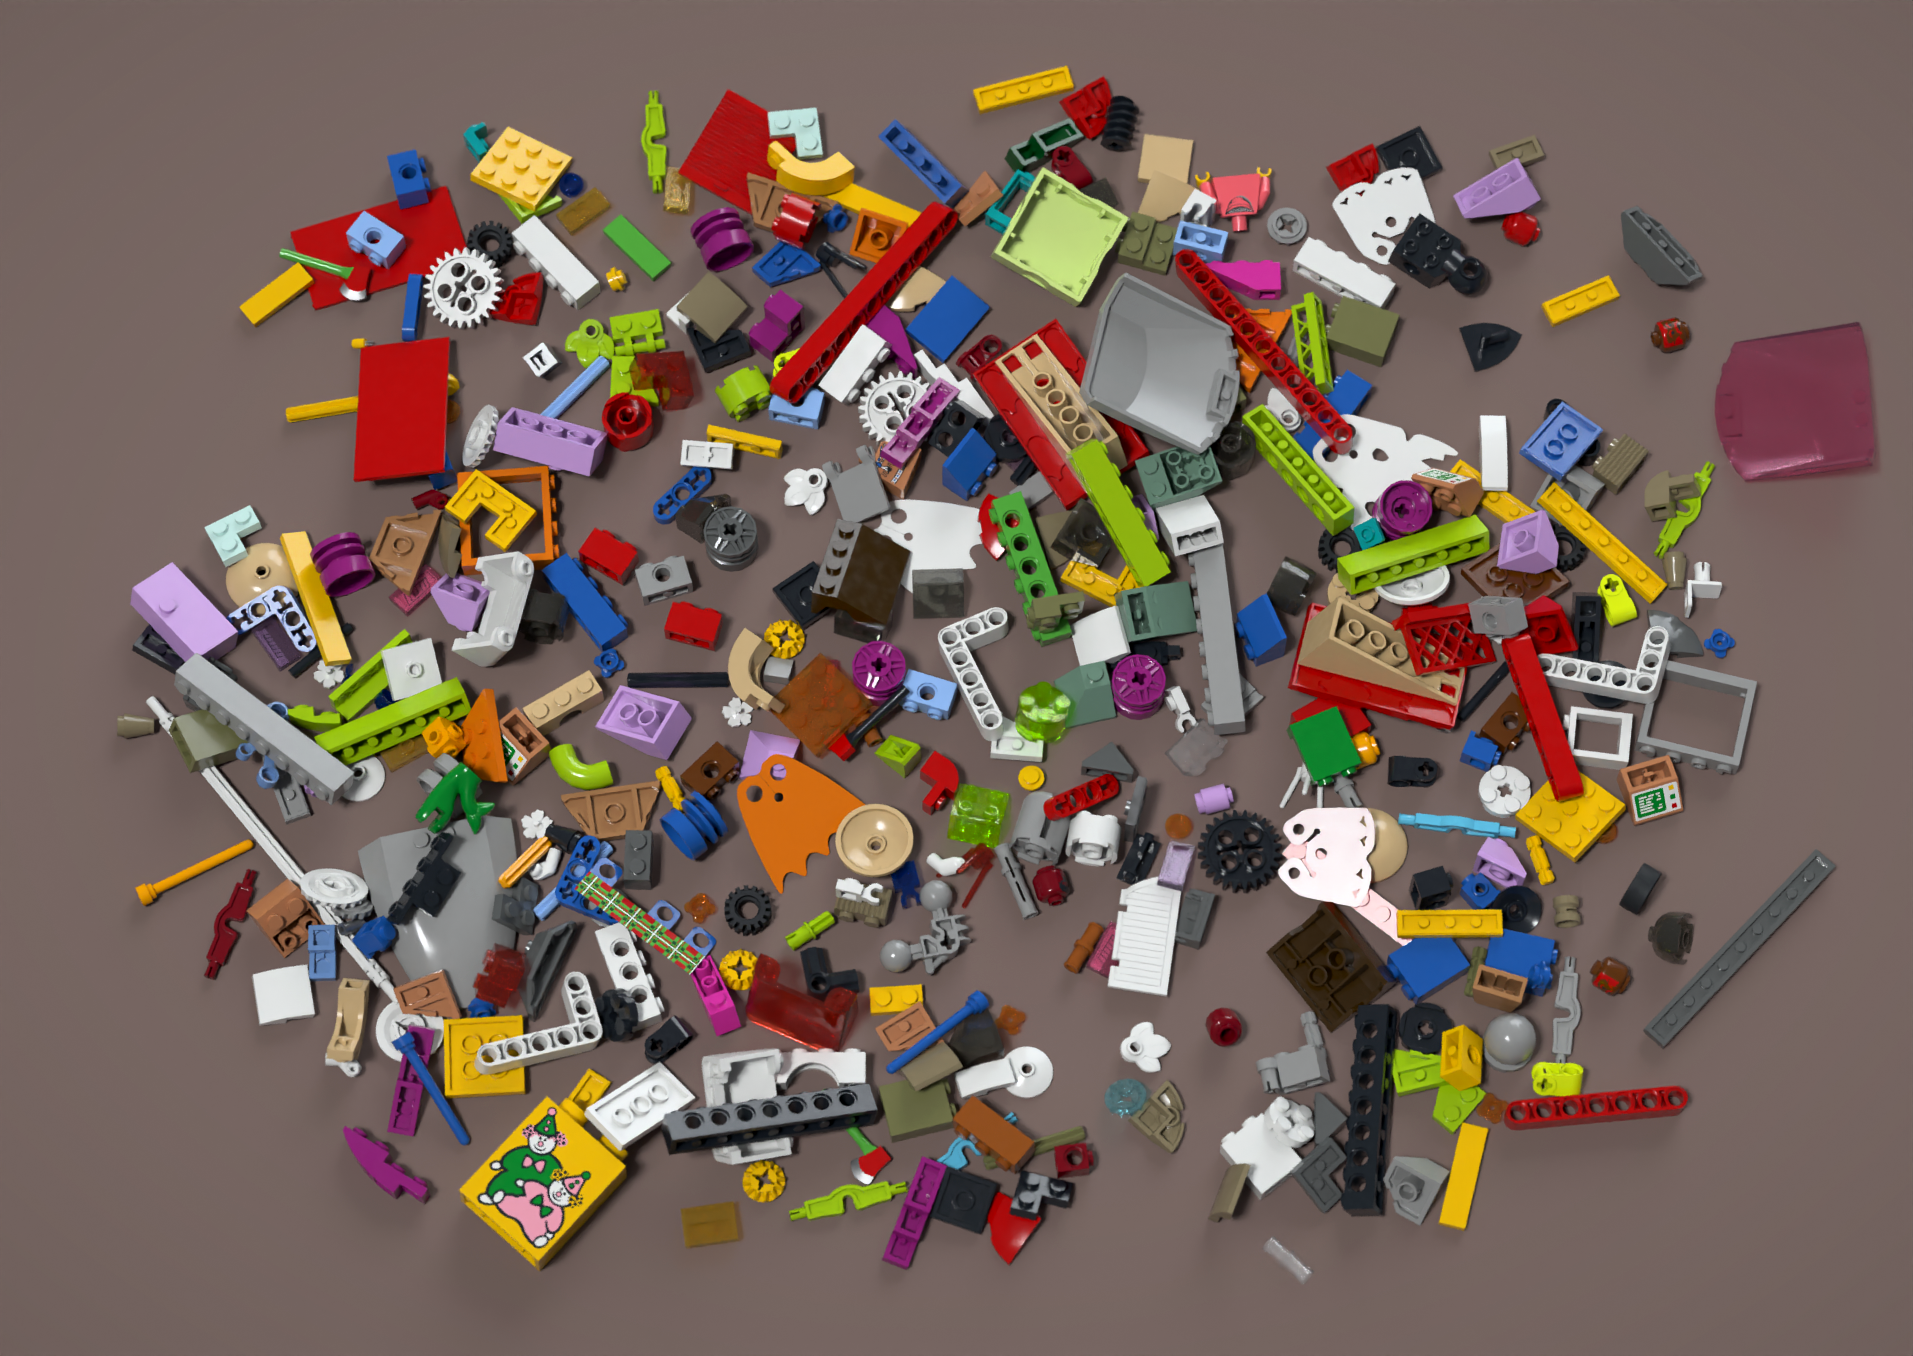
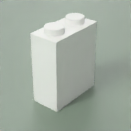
M1204 495L1156 508L1160 532L1175 556L1224 543L1220 520Z
M1262 1113L1256 1118L1254 1115L1249 1117L1241 1125L1243 1128L1236 1134L1231 1132L1226 1135L1221 1141L1223 1144L1220 1148V1153L1231 1166L1241 1163L1251 1165L1245 1183L1260 1201L1292 1176L1290 1171L1302 1161L1291 1147L1284 1145L1275 1138L1278 1134L1273 1128L1269 1131Z

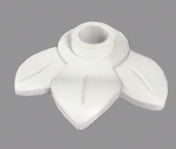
M1272 388L1268 395V405H1265V407L1287 432L1295 431L1301 423L1300 414L1279 390ZM1290 418L1293 422L1286 423L1284 419Z
M812 468L808 471L794 469L786 474L784 480L790 487L785 493V505L797 506L804 504L810 515L817 513L825 502L823 490L828 484V478L824 471L818 468ZM817 476L818 482L811 484L812 477Z
M1143 1022L1133 1027L1130 1037L1123 1040L1120 1045V1053L1125 1061L1136 1063L1141 1070L1148 1073L1160 1071V1063L1157 1058L1165 1055L1169 1051L1171 1044L1163 1036L1153 1035L1152 1023ZM1130 1046H1134L1137 1052L1132 1051Z

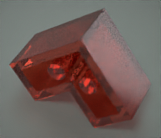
M684 351L636 354L629 367L634 390L658 388L663 411L687 409L694 397V392Z
M494 943L492 950L487 949L482 964H484L482 974H476L472 987L475 988L476 998L505 1008L511 992H516L524 973V954Z

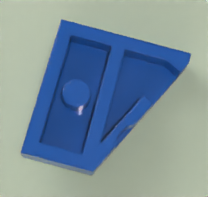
M781 241L752 267V272L769 287L821 270V265L806 251Z

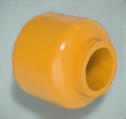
M1362 732L1351 737L1362 762L1356 769L1376 763L1377 755L1381 753L1374 735L1370 736L1368 733Z

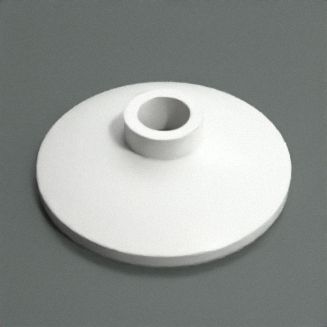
M370 755L346 765L353 772L361 770L363 773L360 777L354 776L352 787L342 795L344 798L361 802L373 798L380 792L385 782V771L383 765L375 756Z
M1020 1047L1014 1049L1005 1057L1009 1059L1015 1079L1013 1086L1005 1087L1011 1094L1020 1098H1033L1044 1093L1050 1086L1053 1078V1067L1047 1055L1039 1049ZM1029 1066L1032 1071L1026 1074L1022 1071V1068Z

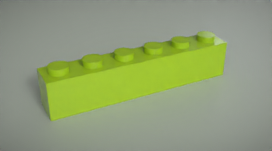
M1089 439L1065 455L1136 583L1140 587L1149 586L1171 572L1168 567L1170 564L1169 559L1163 551L1160 552L1155 543L1158 540L1151 529L1147 530L1143 522L1145 521V516L1138 507L1135 508L1132 503L1133 495L1126 485H1122L1119 479L1121 476L1119 469L1114 463L1111 464L1106 455L1109 452L1105 444L1097 439Z
M1476 515L1349 554L1337 558L1338 579L1350 595L1473 557L1490 550L1489 530Z
M455 677L317 735L314 739L316 744L346 766L422 734L438 716L453 721L469 714L471 707L458 678Z

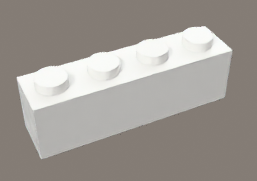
M535 215L512 232L514 242L512 246L515 251L521 256L524 254L529 259L528 262L533 270L536 272L540 271L545 276L544 279L552 289L557 288L561 292V298L568 306L573 305L579 310L601 293L599 281Z
M1308 237L1294 259L1292 271L1340 297L1344 295L1384 309L1394 294L1395 283L1389 277L1371 271L1363 263L1354 262L1343 252H1336L1328 248L1321 240H1314Z

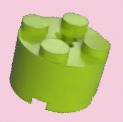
M757 365L753 366L754 370L750 371L746 367L731 374L723 380L725 385L721 389L719 386L715 388V393L729 417L735 418L737 422L747 419L750 416V411L756 408L762 410L770 405V398L772 397L770 386Z

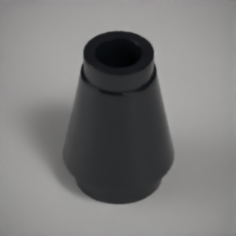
M550 824L545 831V836L567 854L573 853L578 841L584 837L579 830Z

